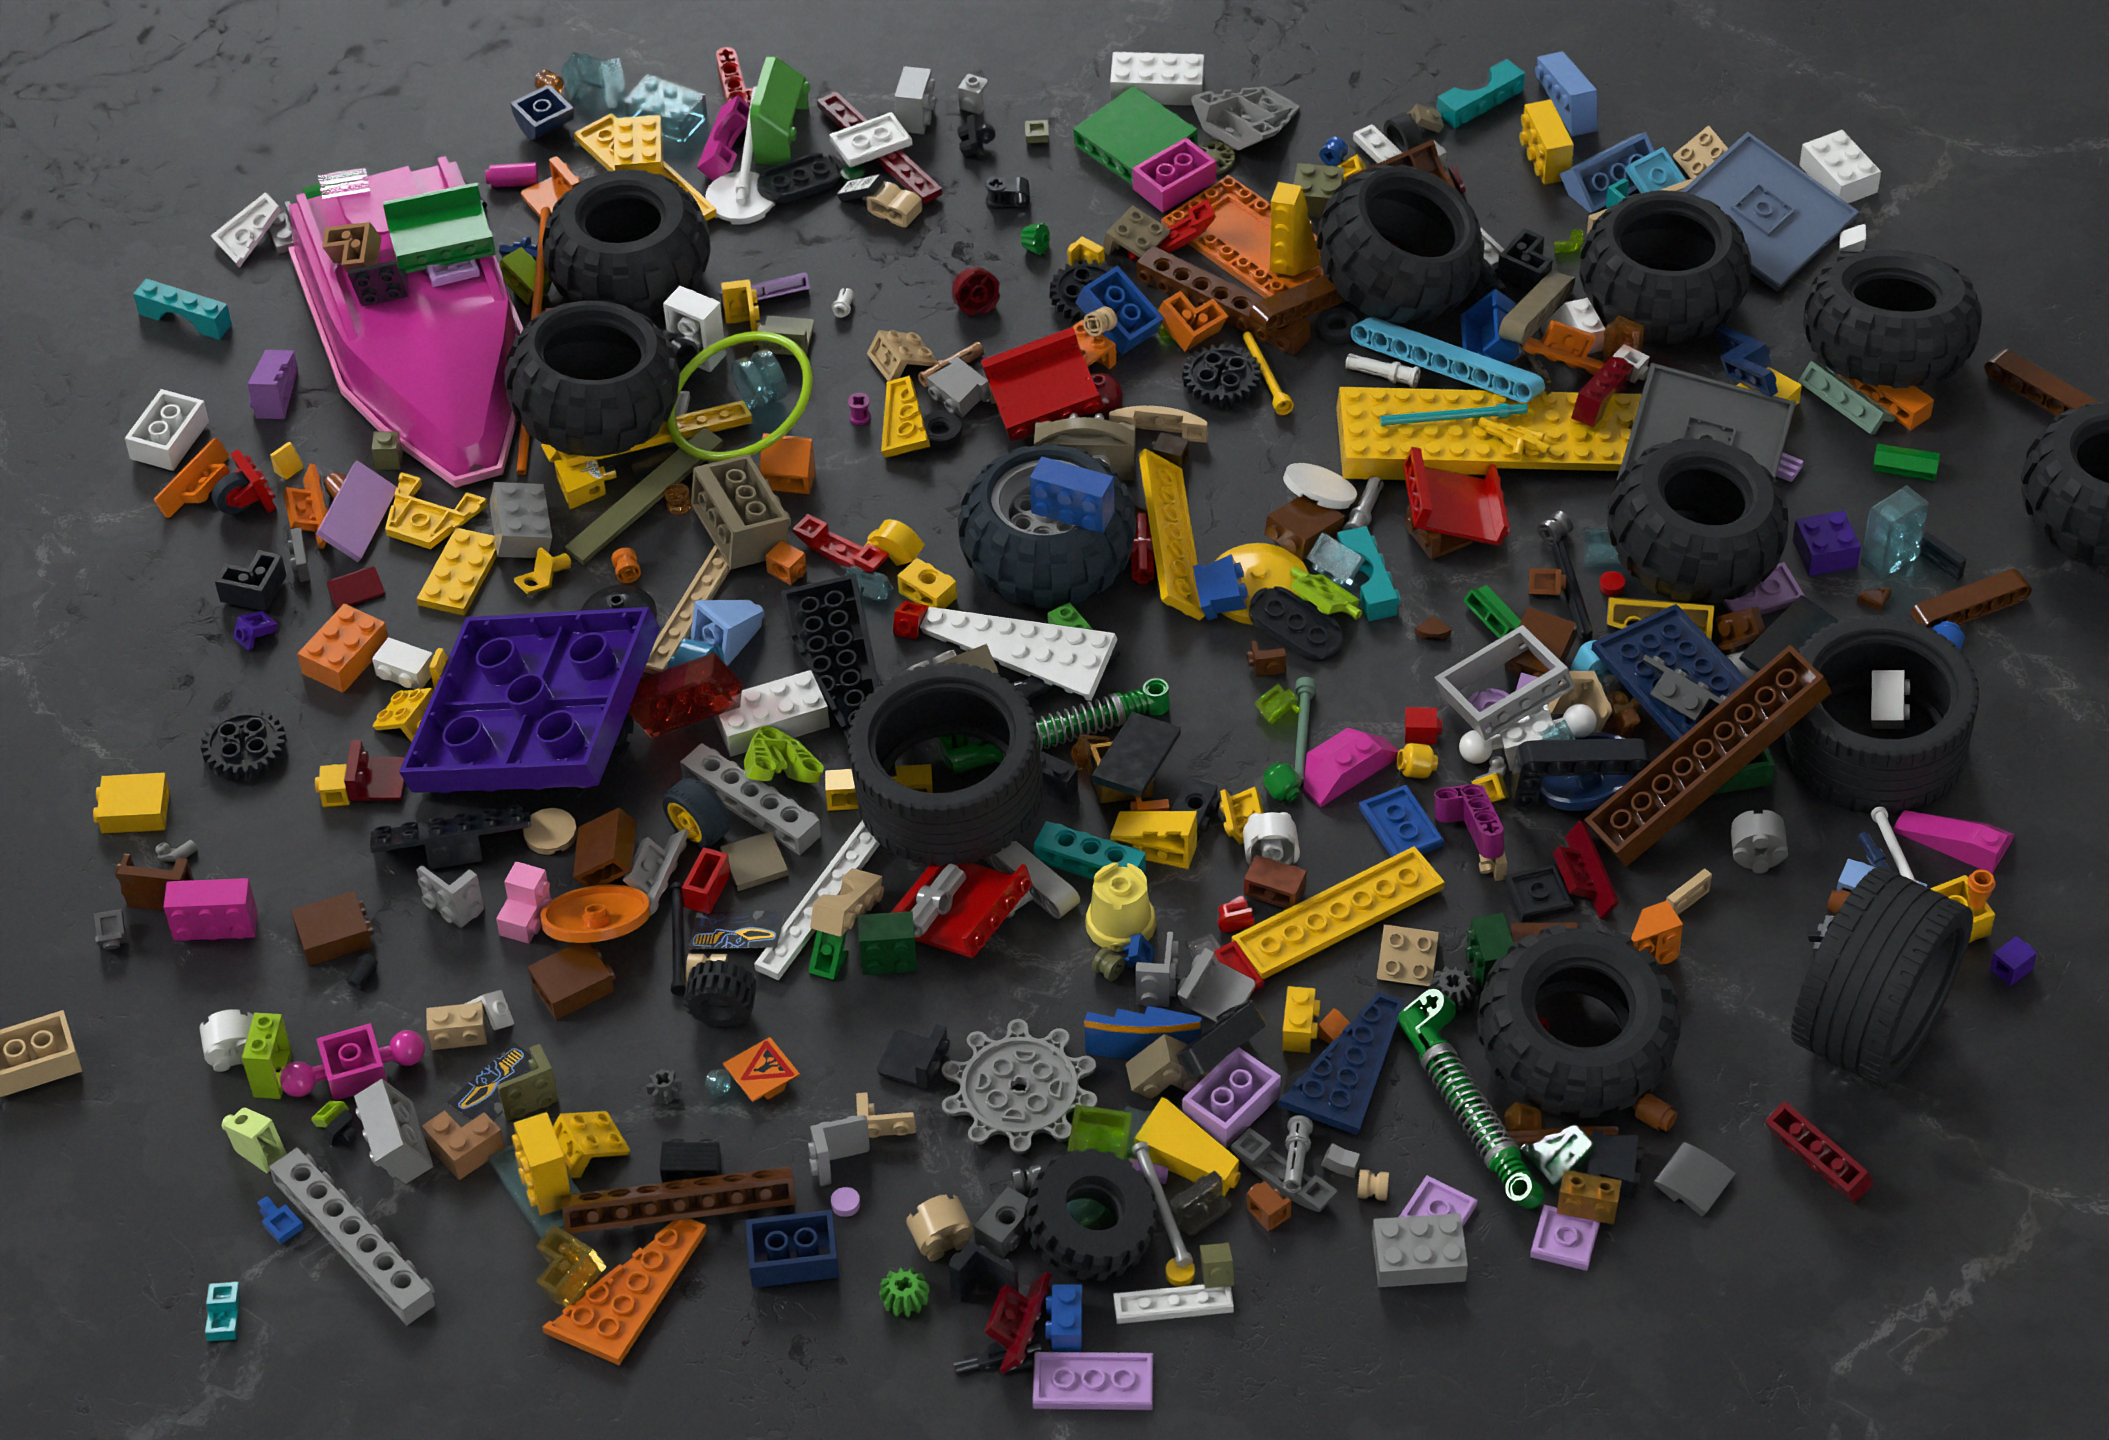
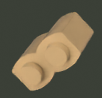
M884 182L874 195L868 196L867 209L879 218L888 219L893 224L901 227H907L922 211V199L914 192L901 190L896 184Z

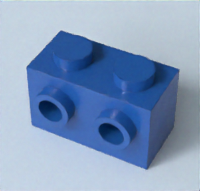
M1052 1285V1296L1046 1297V1314H1052V1321H1046V1339L1052 1340V1352L1082 1353V1285Z

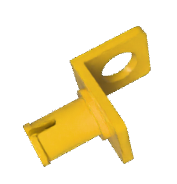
M542 547L538 548L534 572L515 577L514 582L526 594L551 588L553 574L571 568V559L566 553L552 557ZM532 580L535 581L538 585L528 586L524 583V581Z

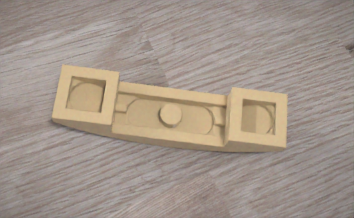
M1132 406L1113 410L1109 413V421L1115 423L1125 422L1135 424V428L1182 433V438L1189 439V441L1207 443V421L1182 410L1162 406Z

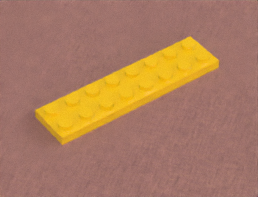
M612 113L574 132V139L608 171H615L614 118L616 117ZM663 160L664 176L678 183L686 192L689 191L693 195L706 221L714 218L717 209Z
M1145 448L1139 453V461L1161 601L1168 606L1182 611L1185 615L1200 621L1205 614L1201 609L1193 566L1197 565L1198 562L1182 468Z
M1413 846L1232 936V941L1236 940L1262 979H1265L1443 890L1445 881L1417 848Z

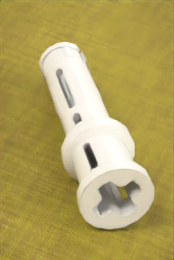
M1350 353L1345 363L1346 369L1388 378L1391 383L1400 382L1410 385L1411 388H1416L1420 378V367L1415 366L1411 368L1403 366L1397 361L1392 364Z

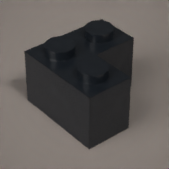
M1523 228L1499 254L1498 277L1531 291L1552 271L1553 260L1543 256L1544 236Z
M258 550L249 568L225 563L215 580L220 602L267 612L287 576L282 555Z

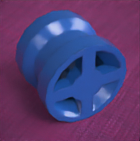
M1331 137L1320 150V158L1329 166H1337L1347 154L1348 146L1341 138Z

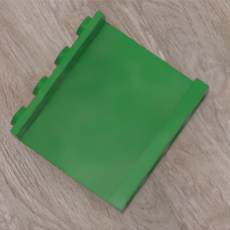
M1134 86L1073 128L1075 146L1131 185H1133V167L1184 138H1188L1198 146V132L1192 124H1188L1176 113H1172L1161 103L1156 102L1145 92L1138 90Z
M477 182L383 202L386 222L399 270L405 269L406 273L425 270L428 265L440 264L438 266L440 267L496 255L493 235L488 227Z

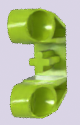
M772 726L760 727L752 738L744 759L745 776L758 781H771L774 772L781 773L783 769L788 778L800 782L819 783L824 770L823 765L799 741Z

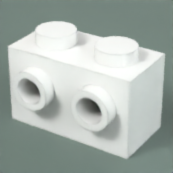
M388 637L372 658L376 676L383 680L399 683L406 688L422 689L431 678L429 666L433 659V653Z
M1872 670V729H1905V720H1910V704H1905V695H1910V679H1905L1904 670Z

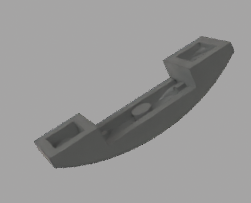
M1251 1128L1245 1131L1231 1145L1233 1152L1260 1179L1266 1181L1270 1187L1276 1188L1286 1198L1288 1197L1291 1201L1305 1208L1320 1212L1338 1194L1337 1189L1317 1175L1311 1178L1304 1172L1301 1190L1296 1193L1287 1192L1283 1186L1287 1160L1271 1150V1142Z

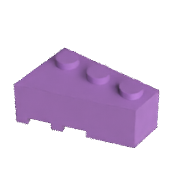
M265 350L248 382L250 408L254 409L256 418L285 419L298 370L293 350Z

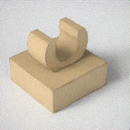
M1505 852L1501 857L1494 859L1485 858L1479 854L1480 863L1478 865L1480 873L1487 874L1493 871L1495 881L1504 880V875L1507 872Z

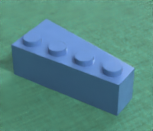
M1563 51L1537 57L1535 75L1540 80L1550 100H1552L1571 136L1574 137L1598 131L1597 89Z

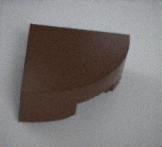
M1879 587V589L1869 591L1866 589L1858 595L1857 602L1881 611L1891 596L1892 589L1888 587Z
M1433 615L1415 627V635L1427 639V637L1445 639L1451 636V629Z

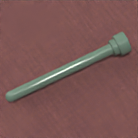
M1310 677L1297 679L1295 692L1298 698H1300L1295 771L1301 777L1302 783L1305 778L1310 699L1316 694L1317 687L1316 681Z

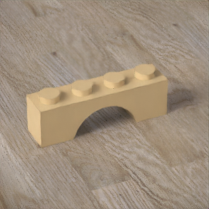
M852 868L842 878L840 895L823 894L813 903L810 928L841 937L858 921V915H864L867 911H871L872 907L881 901L884 893V887L881 886L882 876Z

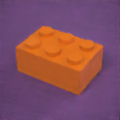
M343 604L297 653L302 674L344 693L373 661L374 655L387 640L388 633L385 622Z

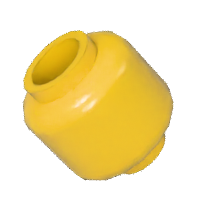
M1409 743L1398 752L1397 767L1405 777L1426 779L1431 775L1432 771L1437 769L1438 756L1434 755L1433 749L1429 745Z

